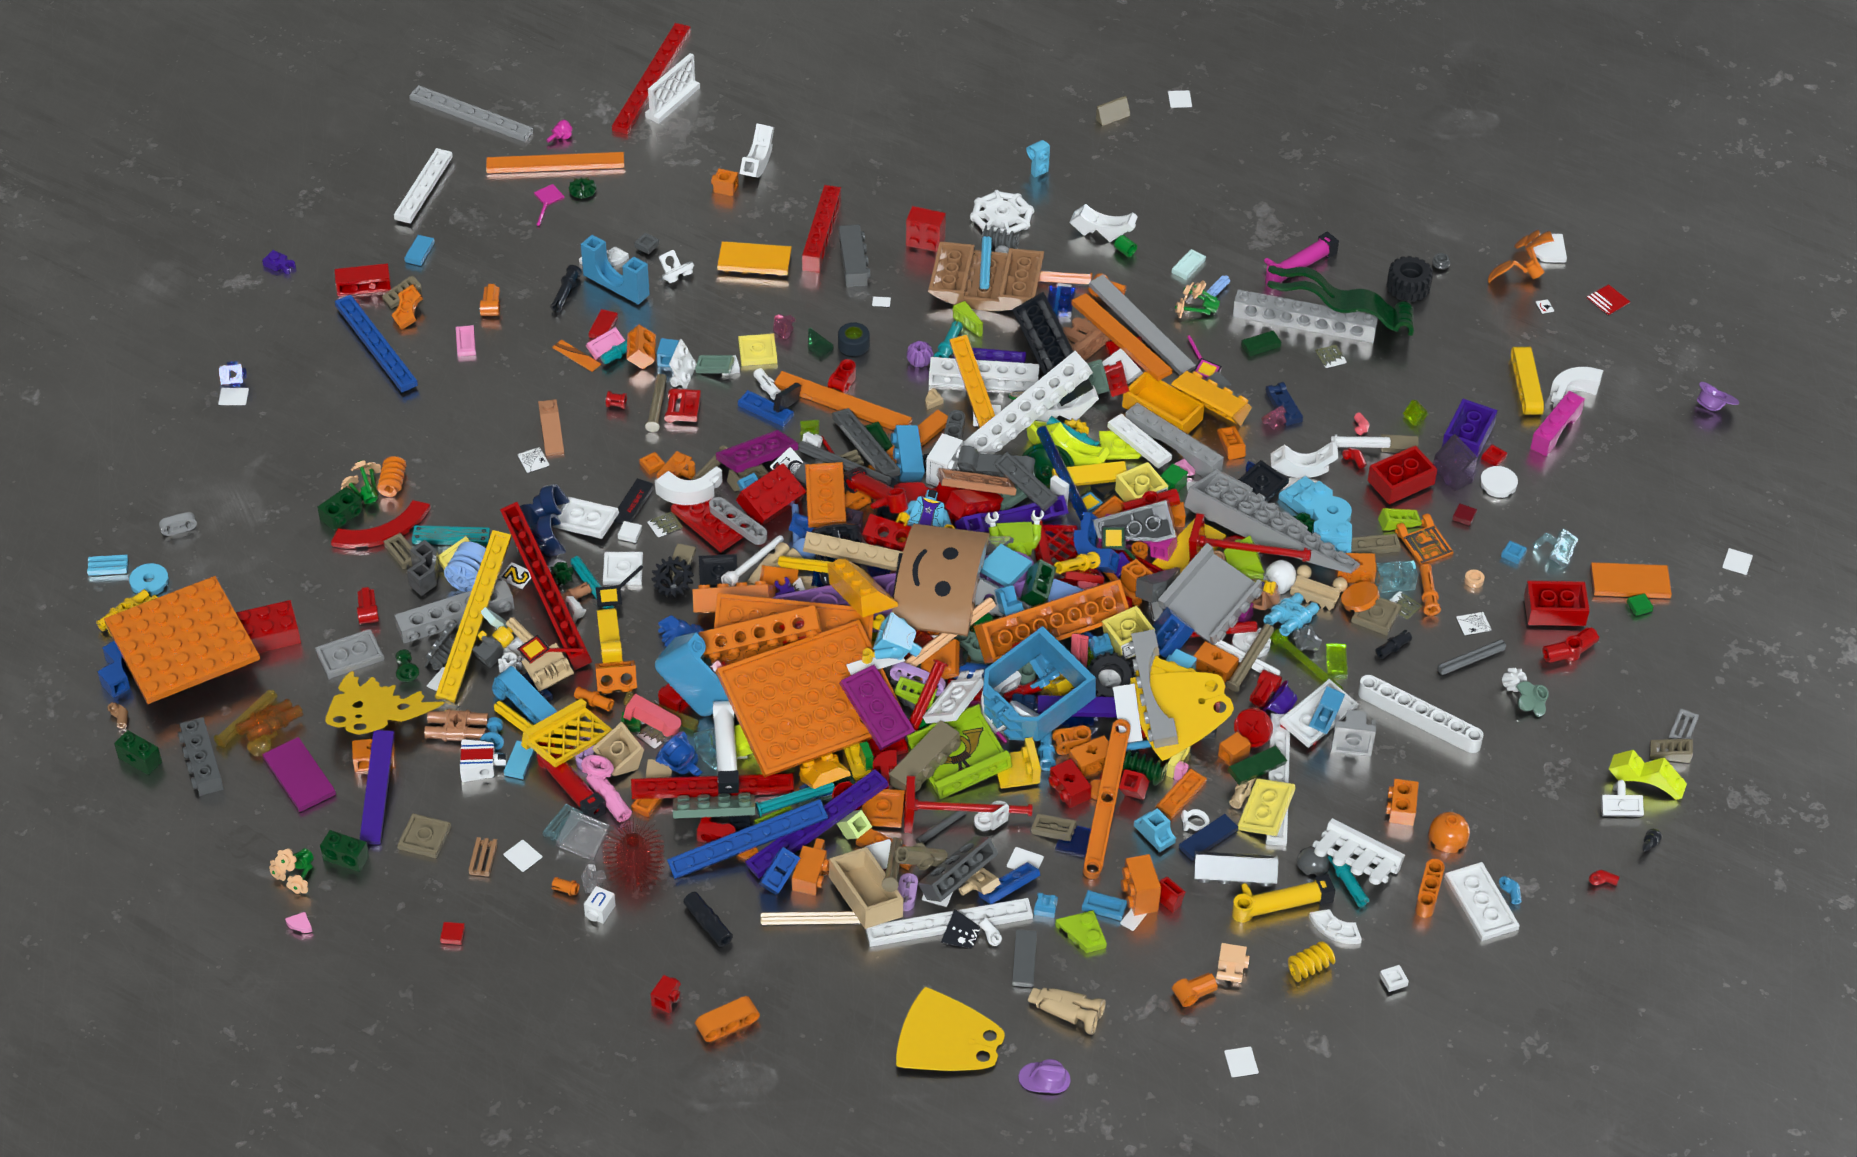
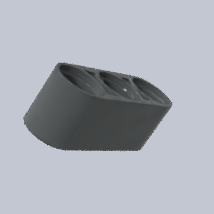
M953 410L948 415L944 434L962 440L965 430V414L961 410Z

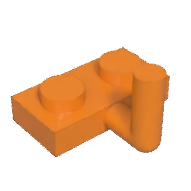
M676 451L657 473V479L669 471L678 478L683 476L691 480L696 475L695 462L692 461V457Z

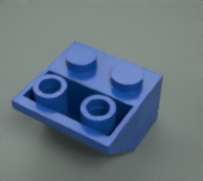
M1168 607L1152 625L1155 629L1159 654L1165 658L1169 654L1172 655L1176 649L1180 650L1195 631Z

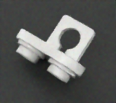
M674 250L659 256L665 271L662 277L668 283L677 281L679 274L686 276L693 273V262L681 265ZM668 256L674 259V268L672 269L665 262Z
M1003 801L993 802L992 804L1004 806L993 813H977L974 817L975 827L981 831L995 830L1008 821L1010 814L1009 805Z

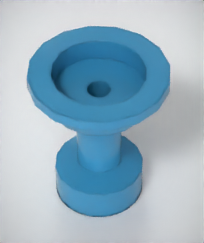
M498 717L489 718L487 729L490 732L484 733L480 741L494 743L495 750L501 749L504 745V739L498 732L503 728V721Z

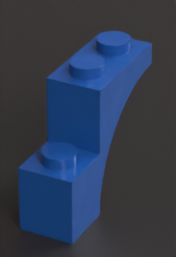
M115 641L102 647L105 660L109 665L97 671L101 685L113 698L130 689L128 677L125 674L126 662Z

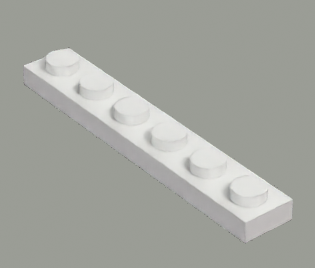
M438 148L435 149L394 213L395 220L411 224L453 157L452 152Z

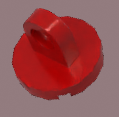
M1251 707L1239 713L1234 721V731L1246 737L1251 743V747L1256 748L1270 740L1273 733V724L1266 712L1259 708Z

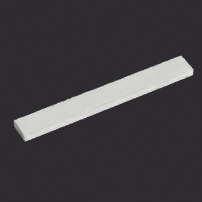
M1271 713L1270 719L1273 724V733L1269 740V748L1276 745L1287 759L1285 765L1268 772V780L1289 783L1290 732L1280 727L1279 721L1285 714ZM1288 809L1278 835H1266L1267 845H1287Z
M1028 898L957 910L977 925L984 917L993 926L1033 919ZM953 911L891 921L867 928L866 934L869 946L873 947L942 935L946 931Z

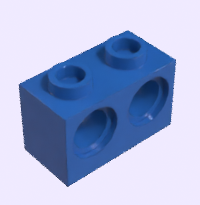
M784 847L780 848L758 884L771 893L778 894L800 860V857Z

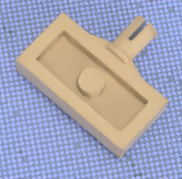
M982 867L965 881L967 884L958 890L963 896L971 890H977L985 895L994 891L1001 883L998 877Z

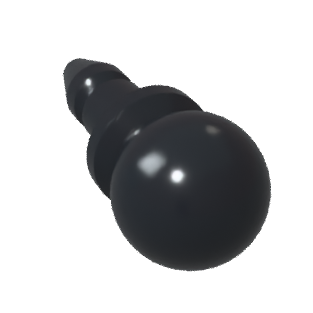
M1653 828L1646 832L1643 851H1648L1651 847H1655L1660 843L1662 834L1658 829Z

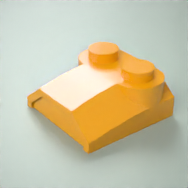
M832 752L822 755L818 759L803 762L799 767L801 781L813 789L851 776L850 771L839 763L838 756Z

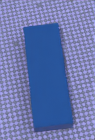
M749 390L738 400V406L783 427L794 416V411L787 408L779 413L773 411L774 402Z
M1027 862L999 878L1001 884L991 893L983 895L978 891L979 897L989 904H993L1041 876L1040 871Z

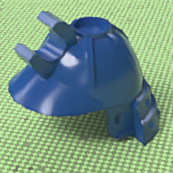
M684 731L675 734L660 749L655 759L656 762L668 766L679 774L691 772L695 777H699L703 773L696 766L698 755L693 746L689 744L690 742Z

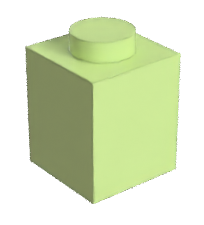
M862 810L853 811L836 823L846 839H858L872 828Z

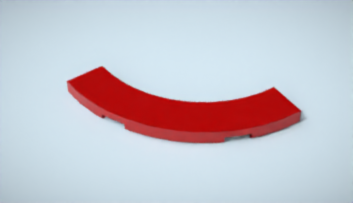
M412 500L403 513L383 525L363 530L338 528L331 541V546L356 549V547L368 546L369 548L382 545L385 540L399 533L403 536L410 532L409 530L416 524L418 525L426 517L431 506L428 503Z

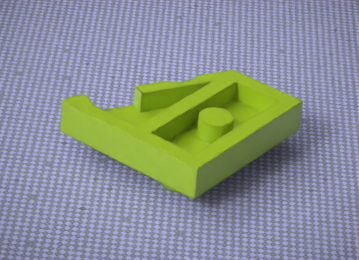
M1094 910L1055 919L1056 927L1058 929L1062 928L1068 933V937L1073 942L1078 943L1079 947L1086 953L1106 948L1107 943Z

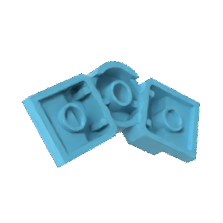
M1304 476L1279 493L1278 499L1298 514L1306 513L1310 515L1311 519L1315 520L1313 533L1319 534L1321 536L1320 540L1324 543L1330 542L1333 544L1337 552L1351 553L1352 524L1350 521L1352 509L1346 500L1333 496V491L1321 481L1314 483L1307 476Z

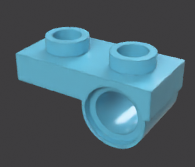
M1040 140L1028 146L1026 152L1032 160L1031 174L1037 177L1048 172L1050 145L1044 140Z

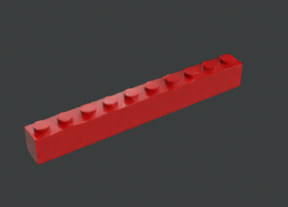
M518 502L500 509L563 647L584 649V652H566L574 670L592 663V659Z

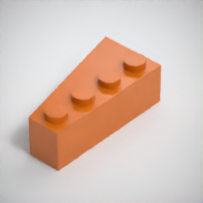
M756 581L755 585L749 586L748 582L736 583L734 587H729V584H717V588H710V585H698V589H692L693 612L715 613L717 593L773 598L776 596L777 588L767 584L766 581Z

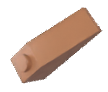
M557 399L538 401L546 456L564 454Z

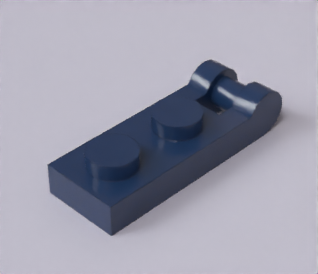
M1284 382L1277 383L1276 386H1266V394L1286 426L1303 422V415L1287 391Z

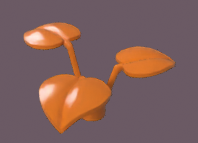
M1536 230L1530 235L1521 238L1514 247L1518 249L1525 246V250H1527L1530 257L1525 262L1526 266L1523 267L1515 260L1512 262L1508 260L1490 272L1488 277L1489 284L1494 278L1512 268L1513 265L1518 266L1524 273L1528 272L1532 279L1540 277L1545 271L1539 264L1533 247L1554 241L1552 233L1547 231L1539 235L1540 231Z

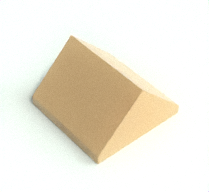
M623 722L619 723L592 748L597 755L607 758L613 764V776L638 770L644 748Z

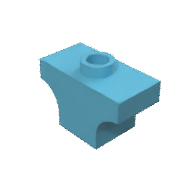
M1158 808L1134 821V827L1159 852L1176 842V837L1170 828L1171 821Z

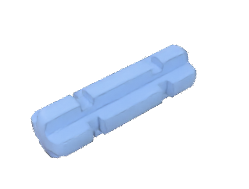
M1227 275L1221 276L1206 292L1216 297L1230 283L1229 277Z

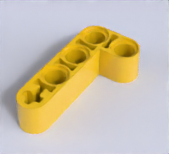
M616 608L597 610L602 662L623 661Z

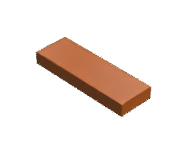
M1190 768L1156 805L1155 809L1158 808L1168 819L1173 820L1206 784L1207 778Z

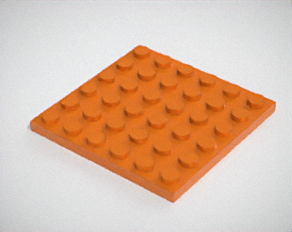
M216 576L104 618L105 624L147 704L260 660L255 646Z

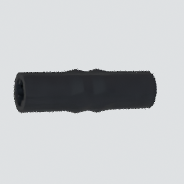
M691 892L684 898V905L720 947L727 945L732 940L733 934L697 892Z

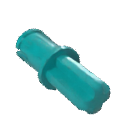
M627 340L617 346H612L611 350L602 354L600 357L601 361L604 364H608L616 358H622V355L627 353Z

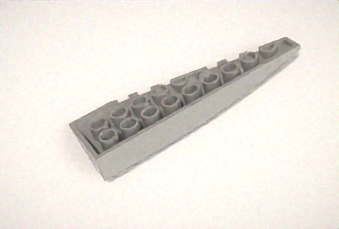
M1218 469L1189 487L1184 504L1186 508L1190 509L1193 513L1204 514L1207 520L1216 522L1245 538L1251 536L1254 542L1264 546L1304 551V548H1308L1312 552L1310 561L1306 562L1350 574L1360 566V563L1343 551L1337 552L1335 546L1330 542L1324 543L1320 540L1321 536L1316 532L1312 534L1307 531L1308 527L1287 512H1280L1279 506L1266 502L1262 494L1258 493L1256 495L1253 493L1252 487Z

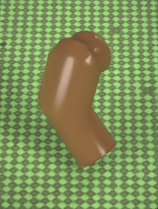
M111 702L107 710L117 718L118 728H126L128 719L127 709L120 704Z

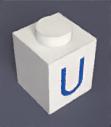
M596 886L584 903L585 916L591 921L604 924L616 906L614 893Z

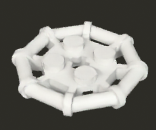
M994 190L993 193L981 198L977 197L974 200L975 205L970 214V219L982 229V232L985 225H987V230L991 226H995L994 232H996L998 227L1000 228V233L1007 229V235L1011 231L1016 233L1023 229L1027 230L1030 227L1034 208L1019 193L1012 194ZM1025 213L1024 218L1020 217V214ZM981 218H985L988 222L985 223ZM1017 223V225L1009 228L1010 225Z

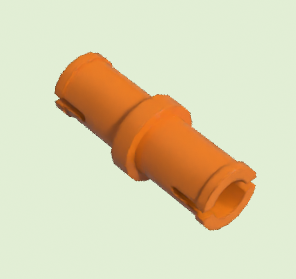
M578 686L574 692L575 699L582 698L589 706H597L606 711H611L614 706L613 699L604 697L597 691L591 692Z

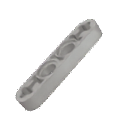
M714 497L710 500L709 510L712 515L755 545H761L767 541V530L762 525L721 497ZM735 514L736 517L728 518L727 515ZM744 523L750 525L747 528L740 527V525Z

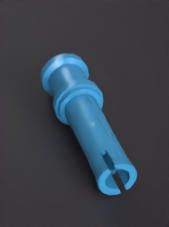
M1052 731L1040 740V746L1037 749L1040 756V767L1043 771H1050V768L1056 765L1054 760L1055 747L1052 745Z

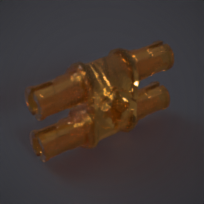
M285 699L274 706L267 705L265 709L257 713L253 712L250 718L235 724L236 731L240 736L246 733V737L250 742L264 735L270 736L274 731L282 727L286 728L289 722L302 717V708L299 705L292 707L289 699Z

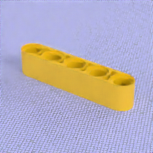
M1531 346L1512 347L1511 361L1523 415H1542L1544 412V401Z

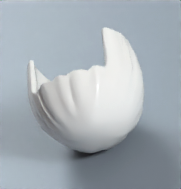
M1285 560L1275 561L1266 569L1267 577L1270 581L1277 583L1280 594L1290 590L1296 581L1294 566Z

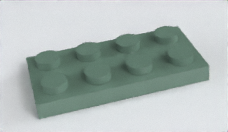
M723 793L715 797L702 794L689 798L687 795H681L673 798V819L755 815V795L750 793H740L738 796H730V794Z

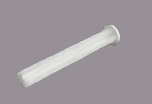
M1223 640L1215 644L1218 648L1239 658L1240 663L1246 655V652ZM1258 658L1251 667L1259 673L1267 670L1280 676L1281 672L1279 669Z

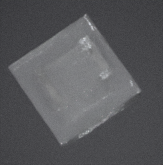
M586 864L581 879L585 893H592L596 886H603L602 879H606L605 871H596L595 864Z

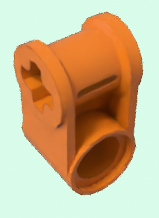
M1080 725L1054 731L1052 738L1056 741L1057 746L1055 749L1057 754H1069V750L1073 747L1089 742L1091 740L1090 728Z

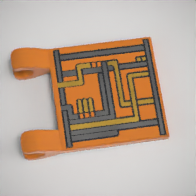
M1428 513L1422 515L1421 525L1425 527L1423 529L1408 534L1403 523L1397 524L1396 527L1398 529H1395V534L1403 540L1420 566L1453 554V550L1436 528L1431 515Z

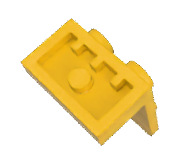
M1033 737L1025 738L1024 747H1021V751L1009 753L1012 767L997 774L1001 789L1040 783L1041 767Z

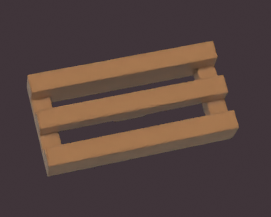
M477 837L468 870L469 875L490 876L498 844L497 839L489 841V838L481 840V837ZM483 846L477 870H475L480 847ZM489 846L491 847L486 869L485 871H482L487 848Z

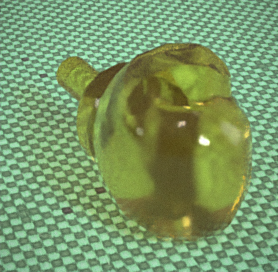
M274 731L268 736L262 734L251 739L247 745L248 751L256 757L263 756V753L271 750V739L277 736L278 733Z

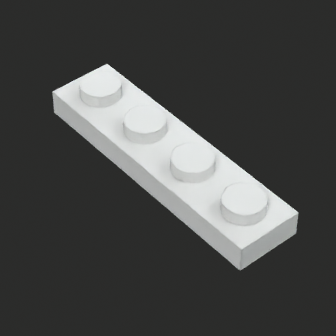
M1123 414L1108 422L1107 427L1155 467L1160 468L1172 460V454Z

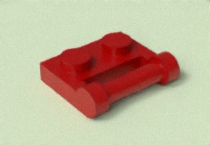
M670 389L668 391V408L664 420L668 423L674 421L697 422L701 390ZM681 398L679 412H674L676 400Z

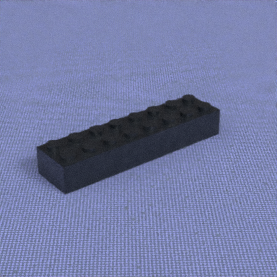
M1044 292L1012 309L1044 375L1075 351ZM1089 378L1064 396L1059 402L1060 405L1064 406L1094 389Z

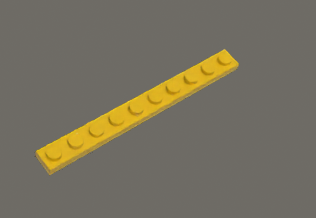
M492 530L435 695L437 700L453 704L456 702L473 652L472 649L475 646L477 635L484 620L481 611L485 607L488 608L511 541V534Z

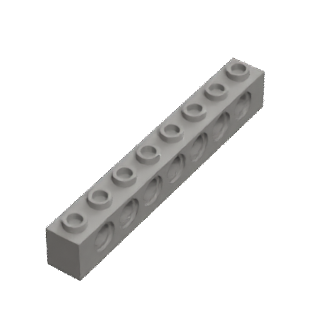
M1239 289L1234 301L1233 317L1365 342H1374L1378 318L1372 314L1363 312L1340 313L1325 305Z

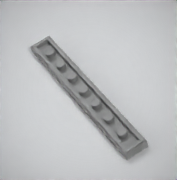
M419 85L409 95L410 100L523 142L533 133V127Z
M1103 274L1089 282V287L1179 375H1182L1185 371L1191 372L1195 369L1196 365Z

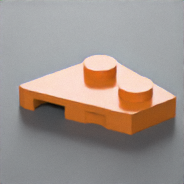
M957 639L950 641L921 663V669L930 673L935 663L933 660L936 659L948 665V667H945L941 678L958 677L960 642Z

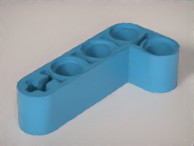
M508 667L495 677L492 685L494 695L502 701L508 697L534 725L557 712L514 667Z

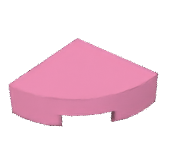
M1185 459L1174 463L1187 471L1188 476L1195 474V469Z
M1183 761L1177 763L1174 771V780L1179 781L1189 769L1188 764Z
M305 912L285 918V922L290 929L301 931V933L312 932Z

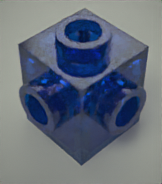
M238 361L227 362V366H219L221 385L229 384V388L241 387L240 383H244V379H247V370L243 368V364L238 365ZM232 371L236 372V376L234 378L231 376Z

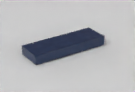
M1223 814L1181 842L1179 849L1193 861L1195 851L1207 852L1238 831V826L1226 814Z

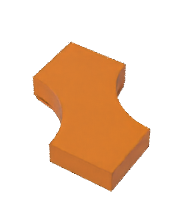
M413 284L398 293L400 299L399 306L391 315L401 330L417 321L414 314L415 308L423 299Z

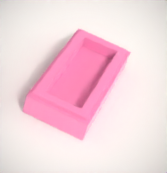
M474 325L456 327L458 357L476 355Z
M615 327L588 342L586 347L594 359L597 360L602 354L611 350L612 346H617L625 340Z

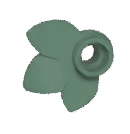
M1528 681L1517 684L1516 688L1521 693L1518 699L1519 708L1523 711L1533 710L1537 717L1545 714V702L1549 696L1547 688L1543 685H1532Z

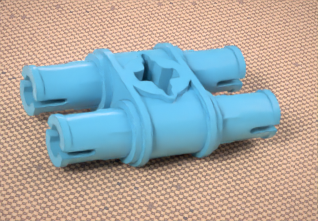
M1295 593L1290 598H1284L1280 604L1273 606L1271 612L1264 617L1263 621L1271 626L1279 621L1283 624L1280 626V633L1283 636H1288L1296 628L1302 629L1303 625L1310 623L1312 617L1319 612V606L1317 603L1312 602L1307 607H1303L1300 605L1304 600L1303 596L1300 593Z

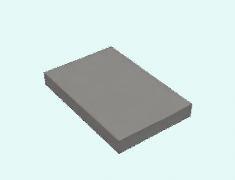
M371 629L315 647L316 654L328 679L384 660V655Z

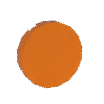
M1358 582L1349 586L1341 596L1343 607L1348 611L1354 610V612L1370 609L1376 604L1377 598L1379 600L1378 587L1371 582Z

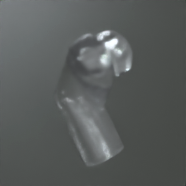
M440 699L433 702L445 703L431 710L446 711L451 709L460 711V706L446 699Z

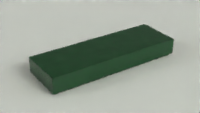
M1275 745L1229 766L1228 772L1237 784L1241 785L1285 765L1287 759Z

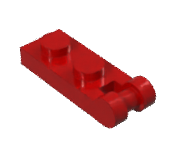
M1118 361L1112 366H1104L1111 396L1114 397L1129 392L1122 361Z

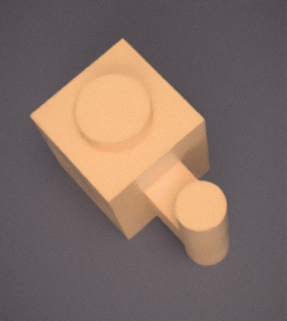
M1226 943L1221 944L1216 979L1242 982L1243 969L1248 968L1250 956L1246 955L1247 947Z

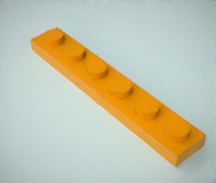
M964 335L950 339V346L980 429L995 414L968 336Z

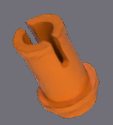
M559 877L553 879L552 890L568 893L569 896H576L579 892L580 884L575 880L568 881Z

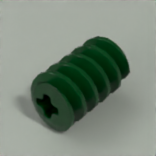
M1130 749L1123 763V773L1125 769L1143 773L1150 782L1153 780V785L1157 786L1166 774L1168 763L1161 767V760L1153 764V757L1147 762L1146 755L1139 759L1138 752L1131 756Z

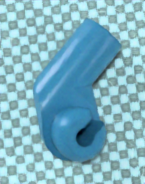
M1507 876L1501 877L1499 879L1500 887L1510 894L1511 903L1514 905L1520 904L1522 900L1519 884Z

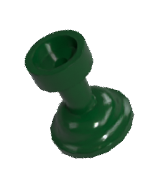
M406 649L398 651L395 658L400 666L396 670V677L402 682L415 680L419 676V668L416 664L410 663L412 660L410 651Z

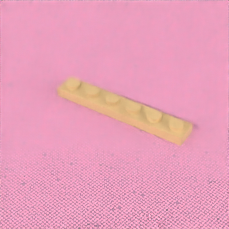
M808 531L806 532L803 552L836 559L845 558L850 562L893 571L897 570L899 553H903L902 551Z

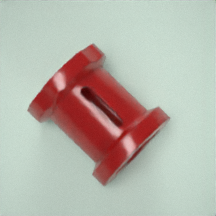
M611 391L607 392L606 407L617 406L621 407V409L626 408L627 393L615 394Z

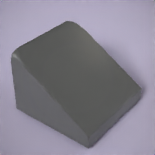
M1218 371L1205 379V381L1210 379L1218 384L1217 387L1221 389L1231 385Z

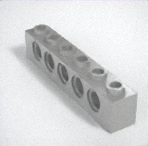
M506 580L496 582L488 605V609L496 614L514 609L513 595ZM471 591L395 614L396 628L403 643L405 644L442 632L447 626L452 627L455 622H457L455 627L460 626Z

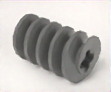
M985 225L982 233V238L984 236L992 238L991 249L994 246L996 249V247L1001 245L1017 249L1020 241V232L1015 237L1014 231L1007 235V229L1000 233L999 227L994 232V226L987 230V225Z

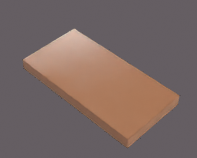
M943 468L937 470V477L942 486L1016 495V487L1006 477Z

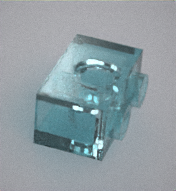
M1415 561L1376 564L1375 584L1379 592L1416 589L1418 572Z

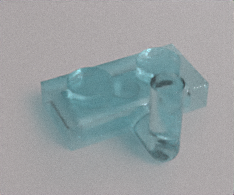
M1563 528L1559 531L1557 538L1550 533H1545L1533 543L1535 548L1541 547L1547 541L1552 544L1553 548L1549 558L1565 568L1570 562L1578 538Z

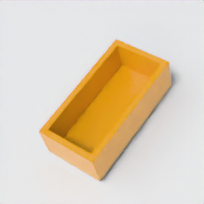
M1146 371L1129 386V392L1123 393L1122 407L1129 410L1136 403H1139L1186 434H1189L1203 420V403L1162 380L1157 381Z

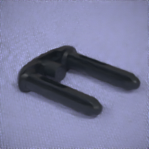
M833 523L816 527L811 531L841 539L842 536H845V538L850 537V541L862 543L861 534L863 530L855 524ZM815 554L816 560L828 561L827 556H822L821 559L820 555ZM855 563V565L864 569L869 574L867 565ZM819 572L820 581L823 585H830L828 573Z

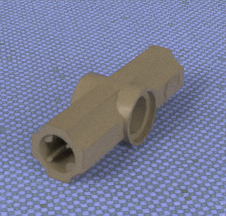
M917 843L912 847L899 846L895 850V860L898 864L917 865L920 870H926L931 866L938 867L948 856L944 849L927 848L924 843Z

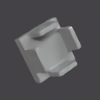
M1347 710L1345 722L1339 721L1340 716L1336 715L1331 752L1371 756L1376 733V720H1372L1371 725L1366 724L1367 712Z

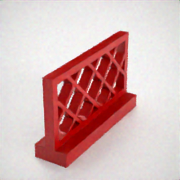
M1042 520L1040 521L1041 540L1034 549L1036 562L1041 559L1054 566L1052 562L1054 558L1061 562L1074 559L1079 555L1077 551L1072 552L1066 548L1069 544L1075 547L1074 530H1078L1077 525H1043ZM1045 531H1051L1056 535L1050 537ZM1064 532H1073V536L1069 538ZM1060 537L1064 541H1066V543L1062 545L1061 543L1056 541V539ZM1053 544L1059 549L1055 552L1049 548V545ZM1063 551L1064 553L1069 555V557L1065 559L1062 556H1060L1059 553ZM1065 577L1057 579L1073 586H1077L1078 581H1080Z

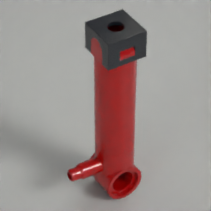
M861 467L843 473L847 491L853 494L860 492L876 500L870 505L872 509L880 508L884 505L889 507L891 513H902L908 509L905 489L890 487L868 476L866 470Z
M537 743L539 746L548 747V743ZM551 743L550 747L556 748L555 744ZM570 746V747H566L565 749H575V748H574V746ZM536 752L538 765L545 768L580 807L581 814L589 823L606 813L605 800L598 792L594 793L567 762L555 768ZM550 753L555 759L562 756V754Z

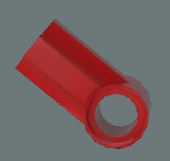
M364 587L358 591L359 607H357L359 624L379 622L374 590Z
M1263 670L1258 678L1257 686L1250 695L1249 701L1258 708L1265 707L1273 692L1275 693L1281 685L1282 677Z

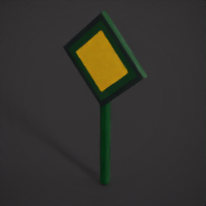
M1102 526V549L1124 550L1133 560L1137 559L1126 548V526Z

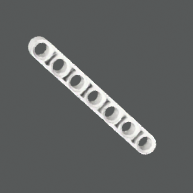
M1364 675L1361 678L1358 696L1362 700L1466 752L1477 753L1480 751L1484 736L1481 729L1375 676Z

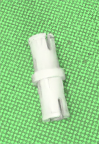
M762 368L755 370L753 375L759 381L760 387L767 391L771 398L775 400L776 394L781 392L774 384L775 381L768 377Z

